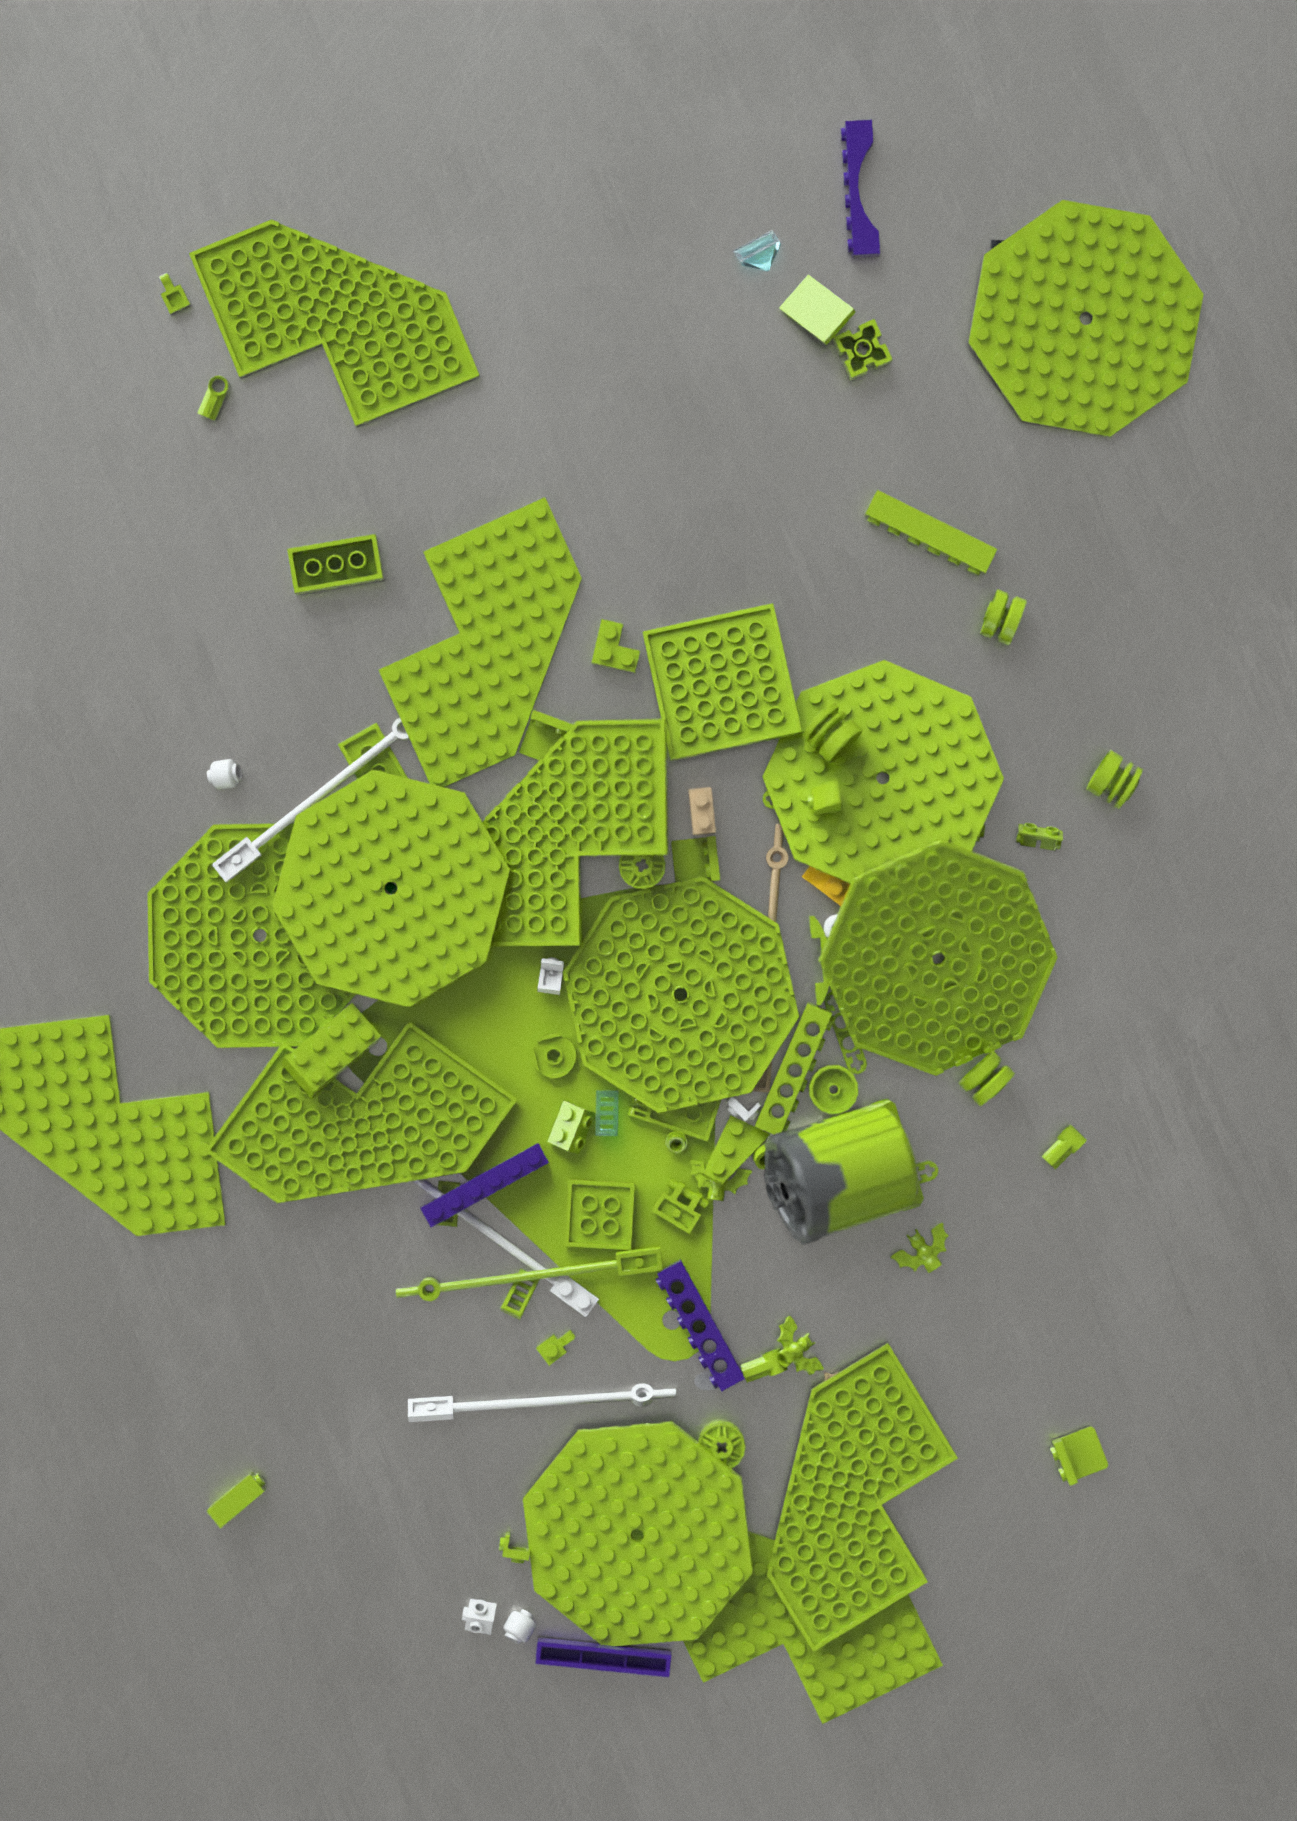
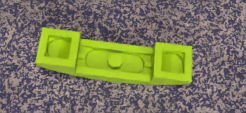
M809 916L811 939L820 938L822 953L827 941L826 935L815 916ZM824 972L823 982L814 983L816 1005H822L829 988Z

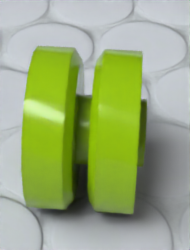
M997 589L992 602L990 601L985 612L980 635L992 638L997 628L1000 627L998 642L1009 646L1021 620L1027 600L1016 596L1012 599L1009 608H1007L1008 593Z
M994 1050L980 1060L958 1083L966 1092L973 1090L979 1085L972 1095V1099L979 1106L995 1097L1015 1075V1072L1008 1065H1004L997 1071H994L1001 1063L1000 1056Z
M837 1064L825 1065L817 1069L811 1076L808 1085L809 1096L813 1104L821 1111L829 1114H840L849 1110L858 1096V1083L854 1075L847 1068ZM832 1085L838 1087V1090H836L835 1094H832L829 1091V1088Z

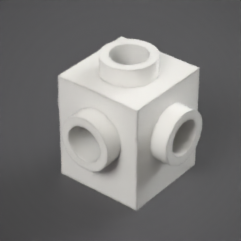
M470 1599L469 1608L464 1607L462 1620L466 1621L465 1630L491 1635L497 1604L485 1602L484 1600Z

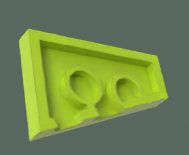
M730 1115L702 1176L723 1185L771 1134Z

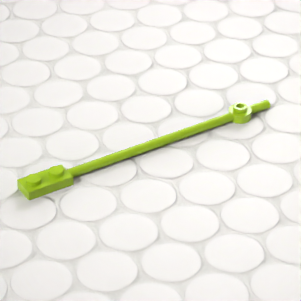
M660 1246L616 1252V1260L446 1283H439L435 1278L427 1277L420 1282L419 1286L396 1289V1297L402 1298L419 1295L425 1301H434L439 1297L440 1292L618 1269L619 1276L661 1271L663 1270ZM432 1285L434 1290L428 1291L426 1286Z

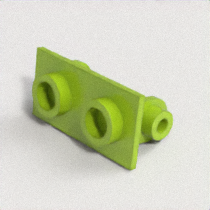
M1033 823L1018 824L1016 843H1020L1021 846L1036 848V842L1040 840V849L1056 851V849L1061 848L1063 831L1052 826L1046 828L1037 827Z

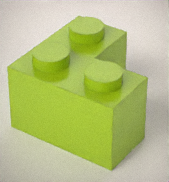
M601 619L591 663L635 674L640 651L619 646L624 625Z

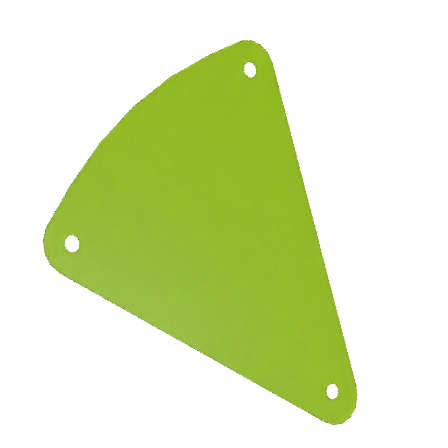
M628 888L581 898V943L610 897L644 889ZM490 946L486 963L409 1008L377 1000L362 1012L364 1017L381 1035V1038L387 1042L385 1053L409 1021L518 1099L467 1171L460 1174L467 1181H470L538 1143L549 1163L487 1196L486 1199L556 1265L566 1267L616 1260V1252L629 1251L564 1246L568 1179L635 1183L631 1250L660 1246L663 1268L681 1259L711 1314L714 1200L707 1199L709 1188H698L697 1179L690 1175L692 1171L690 1160L703 1162L706 1168L715 1149V1121L708 1142L686 1135L688 1139L686 1149L680 1153H673L666 1146V1137L674 1130L627 1115L630 1106L646 1112L648 1108L631 1103L634 1097L583 1065L564 976L562 975L560 995L537 992L542 959L556 958L559 961H563L564 971L579 946ZM683 988L677 989L675 991V998L678 1001H684L687 998V991ZM548 1034H559L567 1037L573 1043L576 1050V1061L573 1068L568 1074L560 1078H549L542 1075L535 1069L532 1062V1051L535 1044L541 1037ZM555 1049L550 1050L551 1054L547 1055L548 1059L557 1062V1058L561 1057L560 1052L556 1053ZM368 1050L349 1068L364 1083L385 1053L376 1056ZM563 1101L595 1113L593 1125L588 1131L585 1145L579 1154L566 1151L547 1142ZM679 1139L673 1140L675 1143L681 1142ZM671 1178L678 1183L679 1181L686 1184V1188L695 1193H701L702 1197L709 1201L705 1209L699 1205L695 1207L694 1211L701 1214L690 1234L651 1211L662 1192L670 1196L672 1195L674 1190L667 1186ZM681 1194L677 1198L678 1201L686 1206L691 1202V1200ZM618 1269L568 1275L572 1280L599 1299L597 1303L641 1345L658 1358L675 1362L688 1359L699 1352L698 1348H692L688 1337L691 1335L687 1328L683 1330L679 1326L677 1329L670 1330L663 1325L662 1319L666 1312L676 1311L678 1313L677 1309L672 1310L666 1298L670 1296L666 1289H660L656 1278L659 1277L658 1271L619 1276ZM675 1281L671 1285V1289L675 1293H680L684 1290V1284L680 1281ZM685 1301L682 1304L683 1311L687 1313L692 1312L695 1308L694 1303L691 1301ZM698 1320L693 1323L692 1327L694 1331L702 1332L706 1325L703 1321Z

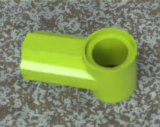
M218 375L210 379L208 389L197 412L198 414L216 421L224 399L230 391V383L225 377ZM217 380H223L225 383V389L222 392L214 390V383Z
M1071 1124L1059 1134L1058 1140L1042 1155L1055 1170L1071 1153L1074 1154L1087 1141Z
M781 1348L762 1354V1357L740 1364L746 1382L787 1371L788 1367L781 1366L776 1359V1354L781 1351Z

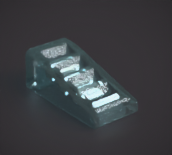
M596 1090L595 1136H618V1091ZM601 1097H614V1102H601ZM600 1106H614V1111H600ZM600 1115H614V1120H600ZM600 1124H611L613 1129H600Z

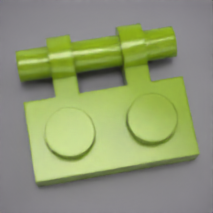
M671 1178L667 1186L674 1190L672 1195L670 1196L662 1192L651 1211L690 1234L701 1214L694 1211L695 1207L699 1205L705 1209L709 1201L704 1199L701 1193H695L686 1188V1184L679 1181L678 1183ZM680 1194L691 1200L688 1206L677 1200Z

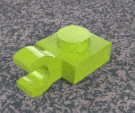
M168 273L159 276L166 289L165 292L161 293V296L170 314L191 305L181 284L174 287Z
M571 1329L559 1339L553 1334L538 1345L536 1349L550 1366L567 1353L564 1346L574 1340L576 1336Z

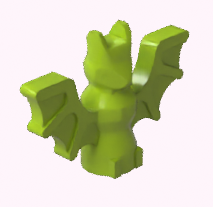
M690 1160L692 1166L690 1175L697 1179L698 1188H709L707 1199L724 1201L725 1191H731L733 1194H736L739 1187L748 1185V1178L752 1173L751 1170L739 1168L732 1179L720 1185L702 1176L705 1170L703 1162Z
M940 1223L931 1229L933 1238L931 1246L925 1243L924 1237L920 1235L917 1229H915L916 1234L912 1237L908 1234L906 1235L911 1242V1246L916 1249L917 1256H911L904 1250H899L890 1258L898 1263L899 1268L910 1267L916 1272L920 1265H924L927 1272L931 1273L942 1265L937 1255L940 1252L947 1251L944 1243L949 1235L944 1231V1224Z
M791 1316L786 1317L785 1322L779 1325L781 1335L777 1342L783 1345V1349L776 1354L778 1363L783 1367H788L794 1363L796 1372L806 1371L809 1375L814 1374L815 1371L823 1370L824 1368L818 1358L807 1359L803 1357V1352L808 1351L815 1344L808 1337L810 1333L794 1342L793 1335L797 1330V1325Z

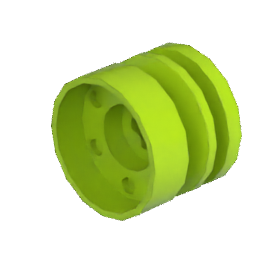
M836 703L821 711L810 722L808 728L803 733V738L806 741L812 739L810 743L812 747L823 743L819 754L829 764L840 758L862 733V729L853 720L842 724L846 713L844 711L838 713L840 707Z
M1109 750L1093 774L1086 790L1098 797L1105 790L1109 791L1106 802L1110 803L1117 796L1114 807L1120 809L1136 790L1143 769L1137 767L1131 774L1132 762H1129L1122 769L1120 765L1123 757Z
M621 855L619 860L621 877L628 885L636 889L654 887L661 881L665 873L666 863L663 855ZM644 859L649 868L639 872V867L636 866V863Z
M716 1420L710 1422L701 1431L698 1442L731 1469L740 1463L744 1457L745 1442L743 1433L737 1425L731 1421ZM720 1442L721 1444H723L724 1442H726L727 1450L724 1451L721 1449L718 1451L717 1443Z

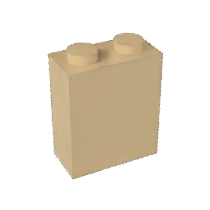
M711 787L690 789L688 792L693 835L716 833Z

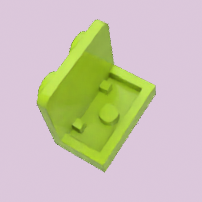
M1092 1426L1052 1441L1054 1447L1050 1448L1054 1460H1059L1062 1467L1058 1469L1063 1482L1067 1481L1070 1486L1078 1483L1077 1479L1108 1467V1462L1097 1433Z

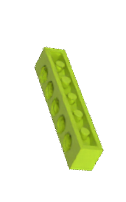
M810 1002L807 1003L755 1127L773 1135L787 1131L791 1122L787 1120L789 1113H795L799 1104V1100H796L799 1091L804 1092L808 1083L805 1076L808 1071H813L817 1062L814 1059V1055L817 1050L821 1052L826 1039L822 1038L825 1030L830 1031L835 1020L831 1018V1011ZM809 1024H817L820 1028L819 1033L816 1035L809 1034L807 1031ZM801 1044L810 1046L811 1052L808 1055L804 1056L799 1053L798 1047ZM794 1064L802 1068V1073L798 1076L792 1075L789 1071V1068ZM790 1085L793 1088V1094L784 1096L780 1091L781 1087ZM776 1105L784 1108L785 1113L780 1117L772 1113V1108Z

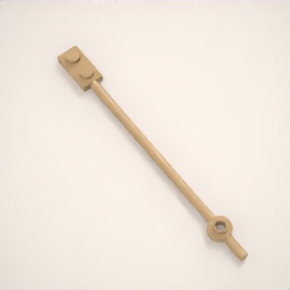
M775 824L774 847L766 854V862L772 868L768 918L774 922L777 921L780 871L788 862V853L782 848L784 832L781 824ZM774 854L781 855L780 862H775L773 860ZM772 1061L753 1091L770 1092Z

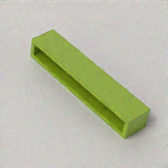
M879 490L876 491L864 515L868 517L867 521L878 527L882 524L888 527L887 531L898 537L902 534L908 537L907 541L916 546L922 544L928 547V552L939 556L941 553L948 557V562L959 566L961 563L968 567L967 571L977 576L980 573L986 574L998 550Z

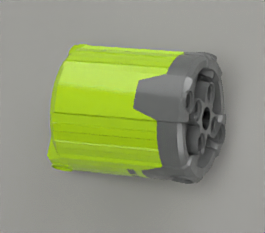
M889 1098L803 1127L771 1135L765 1144L766 1173L764 1178L767 1195L772 1202L774 1210L778 1211L785 1226L792 1233V1237L800 1241L801 1245L879 1218L919 1207L923 1202L924 1196L918 1180L914 1154L902 1127L896 1105Z

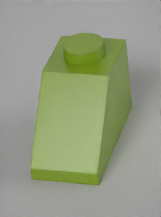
M838 780L811 789L812 795L808 796L809 809H814L815 815L842 811Z

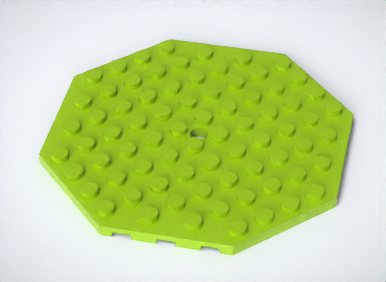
M1061 200L984 254L968 344L1022 422L1110 437L1188 382L1204 294L1150 215ZM1084 312H1088L1092 317L1089 325H1084L1080 321V315Z
M886 660L801 691L796 701V707L802 733L779 739L762 776L795 861L804 863L851 885L854 877L939 840H944L970 851L973 850L1003 784L1004 777L972 697ZM836 703L840 707L838 713L842 711L846 713L842 724L853 720L862 729V733L840 758L829 764L819 754L823 743L812 747L810 745L812 739L806 741L803 738V733L808 728L810 722L821 711ZM882 772L886 773L890 779L888 783L880 784L876 779L877 776ZM838 780L842 811L815 815L814 809H809L808 796L812 795L811 789Z
M372 770L296 815L272 908L318 985L410 1008L487 962L510 868L464 792ZM390 882L397 885V891L392 895L385 892V887Z
M276 823L212 825L147 893L149 983L217 1048L280 1047L283 1042L290 1047L300 1046L338 1015L357 995L316 983L272 908L294 823H290L257 849L261 856L227 883L212 864L246 837L253 842ZM258 929H263L267 934L263 942H258L254 938V933Z
M939 840L853 878L819 957V962L853 1044L856 1047L937 1076L949 1068L958 1067L973 1060L974 1057L990 1053L1001 1048L1006 1043L1015 1042L1023 1038L1058 956L1022 870L944 840ZM937 953H943L944 960L939 964L934 963L932 957Z
M703 876L610 897L563 971L583 1065L657 1113L752 1093L799 1019L779 924ZM679 988L687 991V998L684 1001H678L675 998V991Z
M672 1421L657 1424H635L624 1427H601L600 1429L590 1430L578 1429L523 1497L534 1591L601 1645L624 1646L697 1640L753 1573L742 1477ZM635 1529L641 1530L644 1538L634 1540L632 1531Z

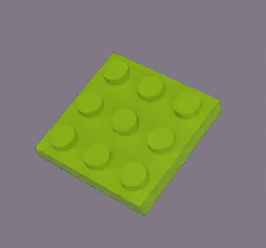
M568 1179L564 1246L631 1250L635 1183Z

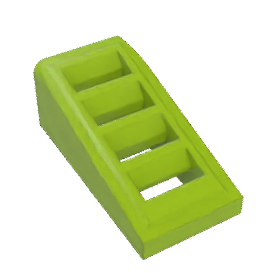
M520 1268V1270H519L518 1273L527 1272V1271H525V1270H523V1269ZM540 1279L529 1280L533 1283L532 1286L523 1282H514L500 1311L521 1320ZM519 1286L529 1292L525 1294L517 1290L516 1287ZM513 1294L522 1299H525L524 1302L522 1303L512 1298ZM509 1302L520 1307V1310L517 1311L509 1307Z

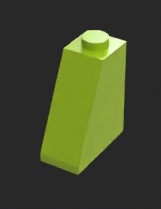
M251 1472L211 1504L207 1509V1513L219 1528H222L265 1492L266 1488L264 1485L266 1482L259 1474L255 1475Z

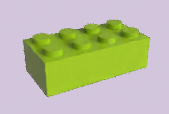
M376 534L287 549L294 593L296 595L384 580Z
M351 1003L286 1056L282 1066L312 1098L376 1045L381 1035L356 1006Z

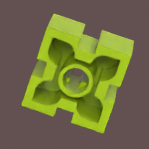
M875 319L859 325L857 328L858 332L855 334L848 330L833 338V343L839 356L845 355L847 358L843 365L850 381L867 374V367L873 365L874 369L877 370L890 364L893 360L886 343L879 344L878 339L881 338L882 334ZM859 345H862L863 348H868L865 355L857 352Z

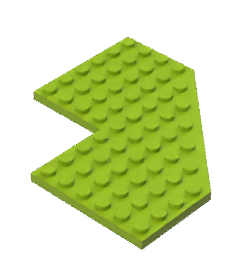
M272 219L189 253L240 378L323 345L357 427L480 377L446 292L401 275L396 271L375 264Z
M545 497L423 551L459 634L379 669V672L427 779L432 785L440 787L449 786L515 756L582 580Z
M667 719L576 721L571 726V729L534 765L521 782L517 783L506 795L504 800L485 817L483 824L510 868L491 946H580V856L668 855Z
M110 1015L0 1028V1130L136 1236L226 1225L218 1160L205 1152V1149L215 1137L210 1092L121 1103Z
M409 1021L357 1094L338 1080L333 1079L311 1098L282 1066L285 1057L295 1050L283 1042L207 1146L205 1152L277 1204L464 1173L518 1099Z
M888 1343L811 1389L766 1573L813 1652L928 1582L882 1504L958 1459Z
M749 1531L753 1573L697 1640L683 1641L703 1683L784 1644L822 1724L943 1666L909 1594L813 1652L766 1574L775 1540Z

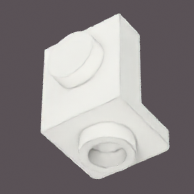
M556 958L542 959L537 992L560 995L564 967L563 961H559Z
M730 1097L726 1101L729 1105L726 1109L735 1118L739 1115L744 1121L748 1118L752 1121L761 1112L758 1109L761 1106L758 1102L748 1111L735 1097Z

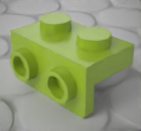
M563 1101L547 1142L566 1151L579 1154L585 1145L588 1131L593 1125L595 1113Z

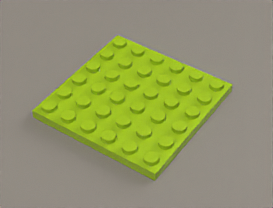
M773 603L642 631L661 719H667V747L670 761L802 733Z

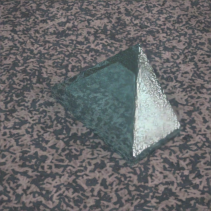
M773 230L733 250L742 266L769 271L781 247V243Z

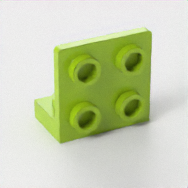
M533 710L519 752L531 758L541 760L551 747L571 729L573 724Z
M716 836L674 840L671 842L675 882L702 876L710 881H720Z

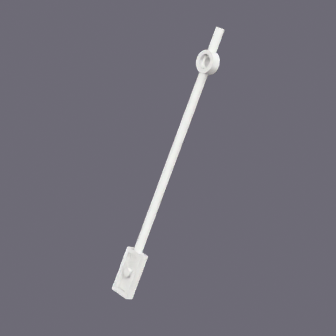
M398 718L394 721L392 733L253 842L246 837L212 864L224 881L227 883L258 859L261 854L257 849L292 823L296 815L320 801L397 739L408 740L407 732H400V728L403 726L401 719Z
M425 1179L412 1181L436 1199L444 1195L443 1192ZM466 1209L457 1213V1215L533 1271L546 1269ZM567 1275L560 1276L559 1278H544L553 1285L550 1289L553 1294L585 1317L599 1300Z
M638 1384L633 1387L631 1392L453 1403V1396L408 1399L409 1422L454 1419L453 1412L632 1401L636 1406L645 1407L650 1405L654 1399L676 1398V1389L653 1390L647 1384Z

